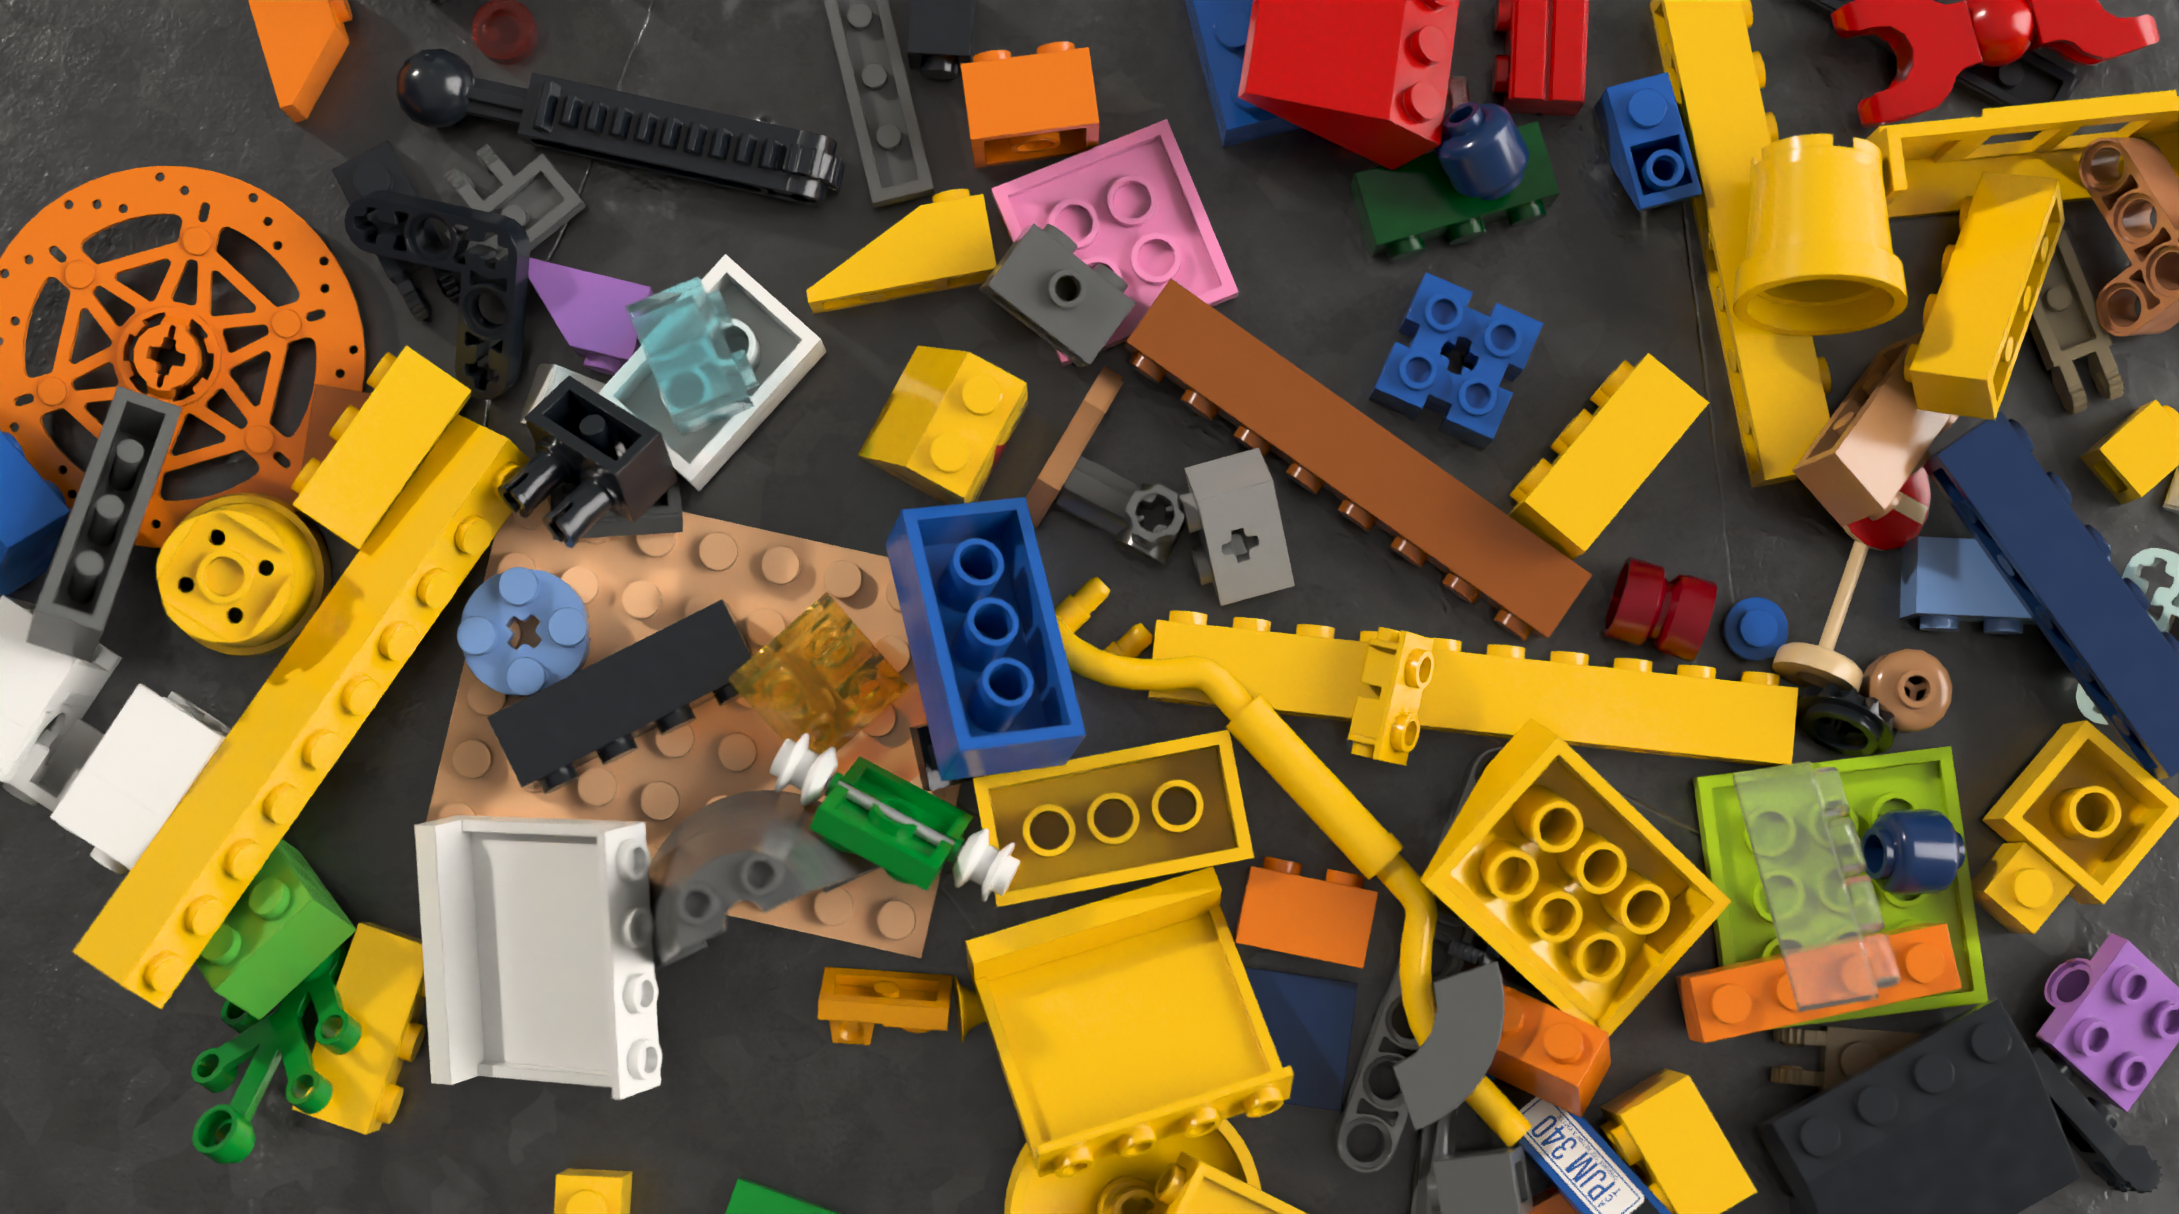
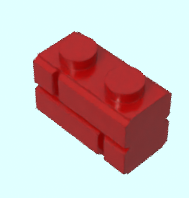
M1496 0L1495 31H1504L1506 36L1505 55L1495 54L1492 92L1503 93L1502 107L1509 113H1542L1543 115L1574 116L1579 113L1585 104L1589 0Z

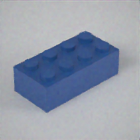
M1026 497L901 510L885 545L941 781L1066 765L1085 738L1086 732Z

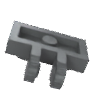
M486 142L475 150L478 154L479 162L490 175H495L503 185L484 201L476 193V186L464 172L458 171L454 167L444 175L470 208L505 215L515 219L525 229L529 237L530 252L586 207L543 153L514 176ZM447 230L444 234L451 241L450 232ZM494 235L484 242L469 240L466 249L468 250L476 244L492 247L496 250L497 260L508 254L507 248L498 245V235Z

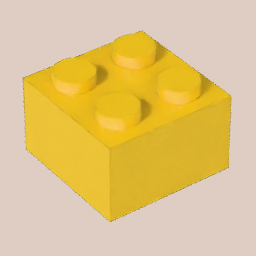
M2084 720L2063 724L1982 821L2008 843L2026 842L2072 881L2075 886L2068 895L2079 904H2105L2179 816V799L2090 722Z
M1664 1068L1599 1106L1607 1120L1605 1124L1599 1126L1606 1143L1621 1159L1624 1158L1630 1166L1633 1165L1640 1180L1671 1214H1720L1757 1192L1689 1075Z

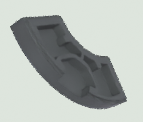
M1497 961L1434 982L1437 1012L1432 1032L1415 1054L1393 1066L1415 1131L1436 1122L1457 1108L1475 1090L1493 1061L1499 1045L1504 1020V991Z

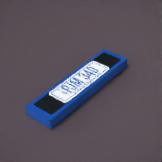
M1485 1074L1532 1124L1528 1132L1515 1144H1523L1524 1153L1578 1214H1671L1583 1117L1580 1118L1490 1074Z

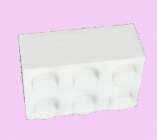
M725 254L598 394L661 432L674 470L696 490L700 491L827 351L822 340Z

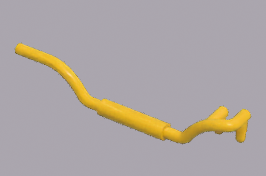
M1098 576L1089 579L1074 595L1069 594L1054 608L1069 669L1084 678L1098 683L1130 690L1166 691L1185 688L1200 689L1231 721L1226 725L1227 730L1230 731L1368 880L1375 875L1401 902L1406 914L1400 946L1399 976L1402 1003L1409 1027L1419 1047H1421L1432 1032L1437 1012L1431 966L1438 910L1436 898L1432 891L1420 881L1421 876L1399 854L1404 846L1376 820L1286 724L1262 694L1254 699L1228 670L1214 660L1195 655L1170 659L1137 658L1152 643L1154 638L1142 623L1133 625L1119 640L1113 641L1105 650H1100L1076 636L1074 633L1092 617L1090 613L1110 593V589ZM1486 1075L1475 1090L1465 1099L1467 1104L1508 1147L1520 1140L1532 1127V1124Z

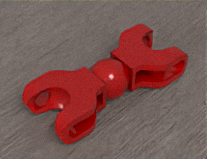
M1854 0L1830 14L1838 36L1846 39L1854 36L1875 35L1888 42L1897 57V74L1890 87L1875 93L1872 97L1862 99L1857 106L1861 125L1864 128H1873L1913 118L1938 107L1951 92L1956 76L1962 70L1976 64L1989 67L2006 66L2020 59L2025 52L2045 48L2055 51L2064 60L2071 63L2091 66L2140 50L2160 40L2153 16L2145 14L2138 17L2118 18L2105 11L2098 0H1963L1951 4H1942L1934 0Z

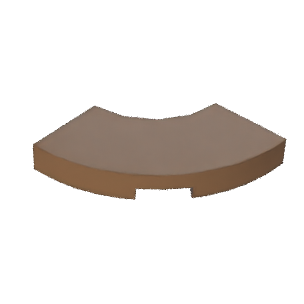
M1103 366L1026 496L1033 528L1037 529L1123 384V381H1121L1123 376L1106 366Z

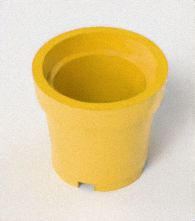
M1807 134L1781 139L1762 148V160L1758 162L1753 157L1750 162L1751 187L1745 261L1736 271L1733 303L1735 316L1751 327L1768 332L1786 335L1820 336L1850 333L1872 328L1900 315L1905 310L1908 299L1903 264L1893 254L1883 180V155L1879 147L1872 142L1853 137V148L1833 146V134Z
M248 492L218 497L187 515L169 536L161 549L157 561V580L163 600L162 603L167 614L188 636L201 645L222 654L236 657H259L279 652L294 643L330 593L332 568L327 546L318 529L306 515L295 511L293 505L279 498ZM217 529L225 534V541L219 546L211 541V534ZM264 560H269L274 565V571L269 576H264L259 571V565ZM185 577H190L194 581V589L190 593H188ZM234 607L239 608L243 613V618L239 623L231 622L228 617L229 611Z

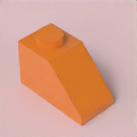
M248 0L280 109L294 123L307 120L350 43L344 26V22L353 20L348 0Z

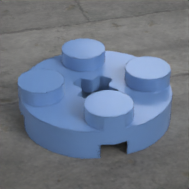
M524 567L508 569L504 573L494 575L482 583L466 603L457 632L459 646L462 648L466 663L474 675L485 685L498 692L520 697H529L580 671L587 660L591 641L589 638V616L585 603L579 594L568 583L549 572L526 569ZM532 616L537 617L540 623L535 632L542 638L540 643L535 648L528 644H523L516 650L510 642L514 637V633L510 629L512 623L517 618L526 622Z

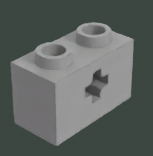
M1256 448L1184 468L1190 493L1180 495L1179 500L1182 513L1185 515L1184 520L1188 532L1199 531L1202 545L1191 548V553L1200 584L1204 585L1212 582L1221 606L1295 586L1273 479L1260 449Z

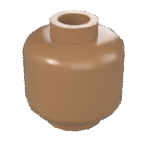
M1906 648L1882 655L1872 662L1863 674L1859 695L1878 699L1879 709L1895 715L1893 728L1898 730L1897 733L1907 734L1930 728L1944 717L1951 704L1952 683L1947 669L1936 657L1923 650Z

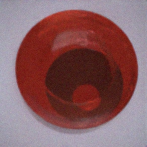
M491 0L484 4L474 17L472 24L474 41L482 54L492 62L501 65L516 64L525 60L535 49L538 41V27L530 11L522 3L516 0Z

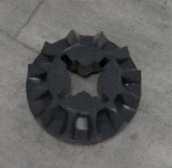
M1828 683L1824 688L1807 686L1803 695L1798 696L1796 723L1812 740L1829 750L1851 756L1876 755L1890 749L1898 731L1893 728L1895 715L1879 709V700L1875 697L1859 695L1855 688L1850 691L1842 690L1834 683Z

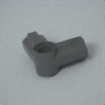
M1082 456L1072 469L1056 503V507L1115 536L1113 540L1123 548L1161 566L1165 565L1186 525L1185 515L1182 513L1180 500L1177 498L1178 493L1158 483L1155 486L1146 483L1139 486Z

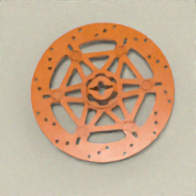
M181 166L140 167L111 173L80 185L43 208L21 229L0 258V337L3 339V343L0 345L1 432L11 434L18 441L23 449L25 459L43 480L53 482L60 489L70 511H72L76 497L72 498L70 496V492L75 490L78 495L86 472L74 464L48 434L42 421L46 414L65 409L98 439L103 424L87 410V405L95 402L112 401L118 386L182 407L169 450L135 545L162 548L169 536L187 515L203 504L228 494L261 493L279 498L293 505L297 499V492L292 490L291 486L302 468L315 384L361 392L364 390L366 377L364 328L356 298L338 260L323 239L298 214L270 194L240 179L214 171ZM164 174V180L159 182L157 179L158 175ZM185 187L189 188L187 195L182 194V190ZM253 194L258 196L256 202H251L250 200ZM72 201L73 207L71 209H67L66 204ZM97 201L101 202V207L99 209L95 208V203ZM204 204H209L208 219L206 222H201L202 207ZM126 205L128 207V211L122 213L121 207ZM159 215H178L182 220L179 239L171 244L101 264H96L83 251V244L88 239L112 226L129 220ZM268 218L273 220L270 226L265 224V220ZM225 228L234 229L252 239L269 252L295 283L300 294L299 299L294 303L276 307L217 252L222 230ZM277 242L282 243V248L276 250L274 247ZM57 247L66 255V261L61 263L51 253L52 248ZM29 256L33 257L31 264L26 262ZM327 257L329 261L328 264L324 266L321 265L322 258ZM164 260H170L171 262L154 301L147 300L117 280L119 273ZM191 260L198 263L197 301L193 306L175 302L173 299L185 269ZM5 270L9 271V276L7 278L3 277V272ZM214 272H220L256 306V310L253 313L212 316V282ZM56 278L70 291L56 358L51 373L31 378L27 374L25 363L28 326L34 306L43 287L49 279ZM324 285L329 286V291L327 293L322 292V287ZM103 287L135 308V313L122 326H118L95 296L97 288ZM88 309L111 339L112 344L110 347L73 364L71 359L82 312ZM319 310L325 311V317L315 321L307 320L308 314ZM165 315L160 325L151 328L148 322ZM16 317L20 321L18 325L13 324V320ZM195 322L200 324L208 337L203 339L204 342L195 334ZM262 325L268 327L269 333L267 336L233 353L229 352L224 337L226 329ZM134 337H138V341L134 347V359L133 361H130V346L134 340ZM312 338L316 346V375L313 392L300 426L293 436L286 437L271 424V419L288 346L292 342ZM174 341H176V351L185 354V362L183 367L172 366L169 374L166 375L167 365L157 361L160 349L171 350ZM357 346L358 352L351 354V347ZM265 352H270L271 358L261 401L258 406H254L233 379L230 371ZM208 354L214 355L213 369L209 378L206 379L203 376L208 368ZM109 363L114 365L119 381L116 387L78 391L75 389V380ZM342 369L344 370L345 375L344 377L339 378L337 376L338 370ZM139 375L147 382V393L141 389L135 380ZM193 387L192 390L195 394L177 401L182 390ZM220 389L226 391L247 419L248 423L243 429L207 407L208 401ZM30 394L34 397V401L22 406L16 404V400L19 397ZM189 414L198 417L223 433L226 437L222 443L177 456L172 454V449ZM15 423L19 425L17 432L12 427ZM243 450L259 464L258 473L250 479L215 495L179 501L165 500L161 496L164 475L171 471ZM281 452L288 458L291 463L290 467L285 468L276 460L275 454ZM62 466H66V474H61L60 469ZM155 520L160 521L161 525L159 528L154 527L153 523ZM219 529L213 531L211 534L212 543L224 542V532Z

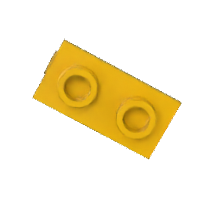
M1379 627L1377 639L1370 638L1361 683L1382 687L1379 700L1357 696L1351 728L1347 738L1353 741L1351 754L1406 766L1409 752L1414 749L1419 738L1420 721L1417 714L1422 692L1429 684L1434 671V656L1431 652L1434 639L1384 627Z

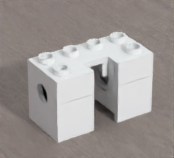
M2 595L0 598V782H4L2 787L30 805L37 806L40 803L51 810L53 813L50 818L70 833L95 846L90 853L94 860L120 875H125L127 870L130 871L232 728L174 691H171L167 698L160 697L145 685L138 684L106 734L102 733L82 720V718L122 657L101 643L98 645L92 663L27 643L26 640L36 604Z

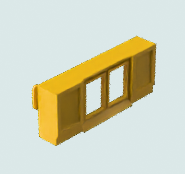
M2176 90L1986 108L1982 109L1981 117L1977 118L1967 117L1879 126L1865 140L1879 147L1883 155V180L1889 220L1960 213L1964 198L1966 196H1974L1983 171L2059 179L2062 202L2091 200L2092 198L2079 175V160L2088 144L2098 138L2143 137L2153 141L2161 150L2179 179V96L2177 97ZM2129 122L2115 132L2070 136L2083 126ZM2041 131L2031 140L1981 145L1993 135ZM2122 155L2118 162V171L2121 177L2124 172Z

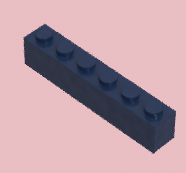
M1999 411L1995 420L1984 419L1931 456L1923 468L2135 762L2155 779L2171 778L2179 772V641L2169 632H2161L2146 612L2150 606L2143 591L2131 579H2122L2109 561L2108 557L2111 555V551L2106 540L2093 526L2088 524L2084 526L2069 506L2072 503V496L2066 485L2056 474L2050 471L2046 473L2031 453L2034 450V444L2027 431L2016 420H2007L2004 414Z

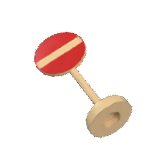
M1923 467L1909 476L1899 490L1902 498L1888 514L1877 520H1871L1869 517L1843 526L1845 532L1855 541L1819 645L1792 642L1779 647L1772 664L1773 670L1778 675L1804 688H1807V686L1824 688L1828 683H1834L1842 690L1850 691L1855 688L1857 693L1859 692L1863 680L1862 670L1854 661L1835 652L1834 648L1869 548L1884 551L1903 547L1906 545V541L1915 538L1919 534L1928 518L1931 492L1928 474Z

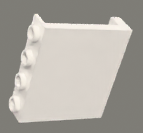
M455 815L414 825L431 1083L453 1085L476 1076L603 1086L612 1087L613 1099L619 1100L661 1085L660 1067L662 1052L658 1043L656 1010L658 986L654 976L652 943L654 919L650 909L648 876L650 853L646 842L645 822Z

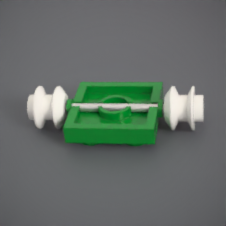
M804 733L798 742L788 738L783 743L769 772L778 777L775 791L780 792L790 784L801 789L802 806L819 800L824 794L826 798L818 807L809 829L824 836L833 847L846 853H856L884 868L886 873L896 881L904 884H914L926 891L946 862L953 863L955 857H957L958 859L953 867L955 887L959 888L969 880L982 886L981 901L983 902L986 901L991 891L1000 896L1004 895L1021 861L1010 856L1015 846L1014 842L999 850L989 845V829L985 828L972 834L963 846L965 842L964 836L974 816L861 756L858 757L843 776V774L836 772L838 767L836 749L830 747L821 755L809 749L808 733Z

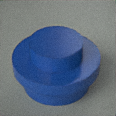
M1751 597L1736 603L1728 611L1723 623V635L1728 647L1734 654L1745 660L1762 661L1776 655L1779 647L1786 643L1788 622L1784 612L1777 604L1766 598Z

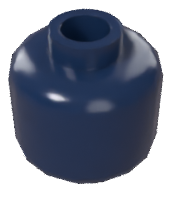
M1466 102L1452 109L1444 118L1441 143L1434 150L1454 189L1465 197L1480 198L1488 201L1507 195L1522 181L1523 171L1526 169L1530 157L1527 144L1510 113L1498 104L1478 105L1476 102Z
M1931 809L1891 810L1879 815L1871 828L1864 834L1861 843V859L1867 875L1874 879L1885 892L1894 895L1933 894L1947 889L1955 879L1957 871L1963 865L1965 859V845L1961 835L1955 831L1953 824L1942 812Z

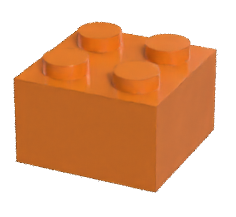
M1052 42L1039 46L1036 49L1037 54L1011 57V52L1007 50H991L974 55L973 62L961 64L974 169L1074 156L1099 146V116L1089 47L1075 49L1072 42Z

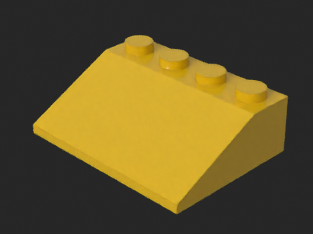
M1532 718L1525 723L1486 766L1420 879L1429 890L1561 1011L1608 1032L1609 1036L1732 902L1560 736Z

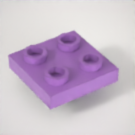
M2111 933L2091 961L2083 958L2070 959L2059 965L2050 974L2045 984L2044 994L2046 1001L2055 1010L2035 1037L2053 1053L2058 1055L2111 1105L2128 1112L2179 1042V987L2129 940Z

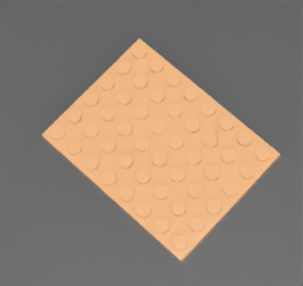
M550 495L533 510V513L528 518L521 517L519 511L517 513L512 511L494 537L484 582L494 575L504 573L508 569L524 567L526 569L549 572L568 583L582 598L589 616L590 649L582 669L722 599L730 606L763 674L750 680L754 690L745 696L723 706H719L716 698H713L692 709L696 719L691 723L662 736L656 727L634 738L638 748L630 754L606 765H603L600 758L597 757L576 768L580 776L576 781L554 792L544 794L540 786L533 790L521 787L487 718L527 697L506 695L488 687L474 675L465 660L426 822L455 815L645 822L646 842L651 863L658 849L671 832L699 809L730 795L749 791L775 790L778 777L769 772L777 753L788 738L798 742L804 733L809 734V749L821 755L830 747L836 749L838 762L836 772L843 774V776L858 757L861 756L923 789L909 727L925 724L927 719L889 558L687 512H682L683 532L580 538L573 548H569L565 545L564 541L561 543L558 540H553V535L543 522V517L548 512H551ZM532 616L526 622L517 618L512 623L510 629L513 631L514 637L510 642L516 650L523 644H528L535 648L540 643L542 638L535 632L540 623L537 617ZM962 783L927 792L956 807ZM791 784L781 790L801 794V789ZM823 794L818 801L823 802L826 796ZM881 867L827 893L822 888L799 896L767 912H763L757 904L744 900L731 906L726 915L922 958L942 870L927 891L914 884L910 885L896 881Z

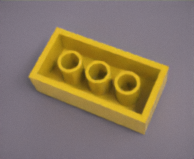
M1229 730L1068 760L1066 765L973 778L982 830L985 828L989 829V845L1002 850L1011 842H1014L1015 846L1010 856L1021 861L1004 895L1000 896L994 892L997 907L1254 858Z

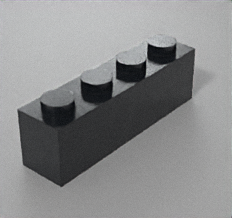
M721 599L487 718L521 787L533 790L540 786L544 794H549L580 778L576 770L577 767L597 757L600 758L603 765H606L635 751L638 746L634 738L656 727L661 736L666 735L691 723L696 719L692 709L709 700L716 698L719 706H723L745 696L754 690L750 680L763 674L730 606Z

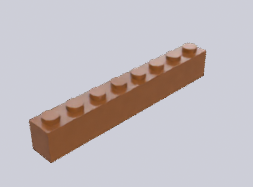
M1170 278L1123 346L1133 354L1128 363L1142 375L1157 384H1160L1163 378L1167 377L1185 390L1180 400L1189 408L1210 421L1214 419L1217 413L1238 427L1233 437L1249 450L1259 448L1263 458L1269 450L1290 464L1285 474L1293 481L1316 495L1321 487L1343 501L1337 509L1343 516L1366 531H1369L1376 524L1395 538L1389 546L1393 551L1419 568L1423 566L1426 560L1447 574L1442 581V584L1447 589L1472 605L1480 597L1499 611L1494 621L1523 641H1526L1530 634L1536 638H1549L1592 576L1591 573L1172 278Z

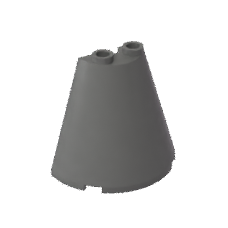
M759 790L730 795L714 801L693 813L675 828L662 843L650 863L648 876L650 909L654 919V932L652 936L654 972L709 947L706 939L727 930L725 924L726 914L730 907L737 902L751 901L757 904L763 912H767L799 896L822 888L827 893L881 867L856 853H846L836 849L824 836L809 829L816 811L822 803L818 800L802 806L801 794L785 791L776 792L775 790Z

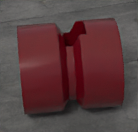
M1628 557L1622 566L1612 592L1605 619L1604 636L1637 646L1644 643L1649 637H1652L1655 647L1662 651L1663 654L1691 662L1697 656L1707 633L1714 610L1717 585L1715 582L1689 574L1686 576L1678 574L1669 582L1667 581L1664 567Z

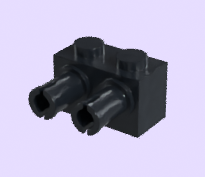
M568 376L524 417L536 445V454L506 483L503 482L498 487V493L510 509L515 513L519 511L521 517L528 518L533 513V510L563 481L576 485V489L553 511L548 512L543 517V522L550 533L559 542L562 543L564 541L567 547L573 548L579 542L578 540L608 511L618 512L635 523L678 481L661 432L573 377Z

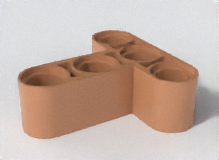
M2143 137L2098 138L2089 143L2083 150L2079 160V175L2083 185L2132 265L2106 284L2099 292L2096 301V316L2102 328L2114 336L2160 334L2179 322V179L2161 150L2153 141ZM2121 155L2124 160L2122 177L2118 171V162ZM2153 206L2157 213V222L2154 229L2150 223V213ZM2137 296L2139 297L2141 302V313L2139 318L2137 317V314L2135 312V300Z

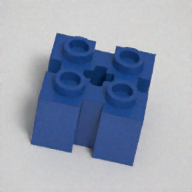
M1426 272L1416 289L1398 332L1412 338L1410 345L1407 347L1398 342L1394 343L1368 400L1415 420L1423 407L1443 415L1438 428L1439 431L1484 450L1493 441L1513 395V392L1499 387L1501 380L1506 378L1514 382L1524 370L1544 323L1499 303L1495 304L1488 315L1470 309L1467 305L1473 292ZM1452 350L1461 352L1464 355V360L1469 364V369L1463 366L1458 374L1451 373L1447 370L1449 359L1441 355V352L1446 351L1449 354Z

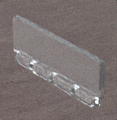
M1810 761L1792 765L1734 773L1733 782L1798 1012L1877 999L1879 995L1878 989L1894 986L1901 981L1888 936L1877 934L1862 938V935L1879 932L1885 927L1871 878L1866 875L1854 876L1864 872L1867 869V865L1853 819L1840 818L1848 814L1850 808L1838 769L1835 767L1814 769L1813 771Z

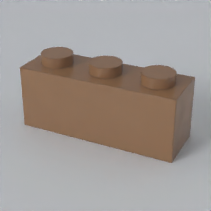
M1924 331L1887 346L1877 353L1792 470L1841 527L1869 517L1871 520H1877L1888 514L1900 502L1902 494L1899 490L1907 478L1927 463L1926 461L1931 456L1928 448L1938 435L1951 427L1959 416L1918 410L1913 385L1905 381L1904 364L1907 351L1911 344H1919Z

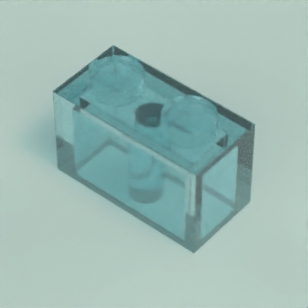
M698 276L626 306L674 426L682 436L755 407L748 389L759 385L745 350L741 349L732 353L723 330L734 326V323L719 289L708 293Z

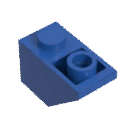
M1668 72L1607 87L1594 107L1610 164L1638 212L1700 196L1702 194Z

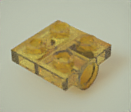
M827 592L728 678L737 691L784 742L788 738L798 742L804 733H808L809 749L819 755L830 747H834L836 752L840 750L910 688L906 681Z

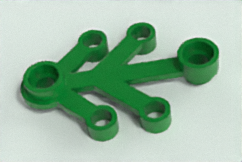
M344 943L283 998L277 1011L267 1017L265 1015L261 1020H258L229 1000H226L221 1009L222 1021L239 1033V1035L219 1048H210L202 1052L192 1066L191 1075L193 1080L211 1093L222 1092L235 1080L238 1065L250 1057H254L230 1105L220 1104L210 1108L200 1117L195 1125L192 1136L194 1147L215 1163H238L244 1160L252 1151L255 1144V1134L250 1121L281 1059H283L288 1078L285 1094L289 1103L309 1115L320 1112L329 1103L333 1087L329 1080L315 1071L301 1018L312 998L319 1018L315 1028L317 1042L335 1055H343L357 1045L361 1037V1025L344 1011L340 994L336 989L335 979L339 975L346 957Z

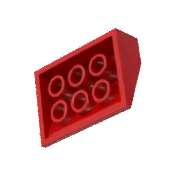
M1253 0L1238 98L1388 169L1395 170L1434 149L1441 143L1459 0Z

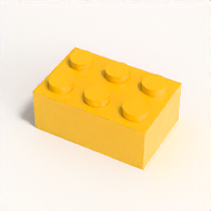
M1649 353L1635 366L1624 360L1616 370H1613L1590 398L1598 406L1596 411L1590 414L1587 410L1583 409L1576 418H1573L1550 446L1558 454L1556 459L1550 464L1542 458L1535 467L1531 468L1509 495L1518 504L1508 516L1571 560L1583 554L1709 403Z

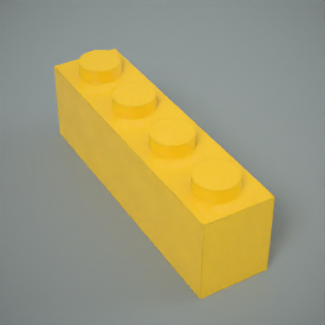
M1983 171L1974 196H1966L1964 198L1959 216V237L1956 245H1947L1943 254L1941 264L1942 283L1938 294H1929L1924 306V332L1919 344L1910 345L1905 358L1904 378L1906 382H1910L1913 385L1918 410L1995 420L2065 222L2059 179Z

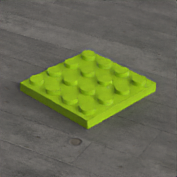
M1951 746L1693 778L1706 877L1732 901L1713 922L1719 967L1922 923H1947L1961 989L1778 1028L1979 1004L1988 1001ZM1931 809L1942 812L1953 824L1955 831L1961 835L1965 845L1963 865L1958 869L1956 877L1950 886L1943 891L1933 894L1894 895L1883 891L1875 880L1867 875L1862 864L1861 843L1866 831L1871 828L1879 815L1891 810Z

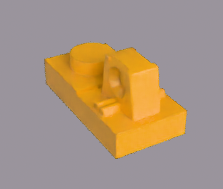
M825 967L818 1000V1020H829L832 1043L870 1045L875 1023L883 1024V1027L901 1028L911 1033H925L931 1030L948 1031L953 975Z

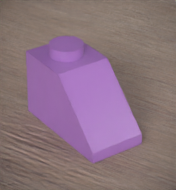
M529 258L528 278L569 346L578 356L585 358L583 366L600 373L615 375L649 337L658 303V297L652 288Z

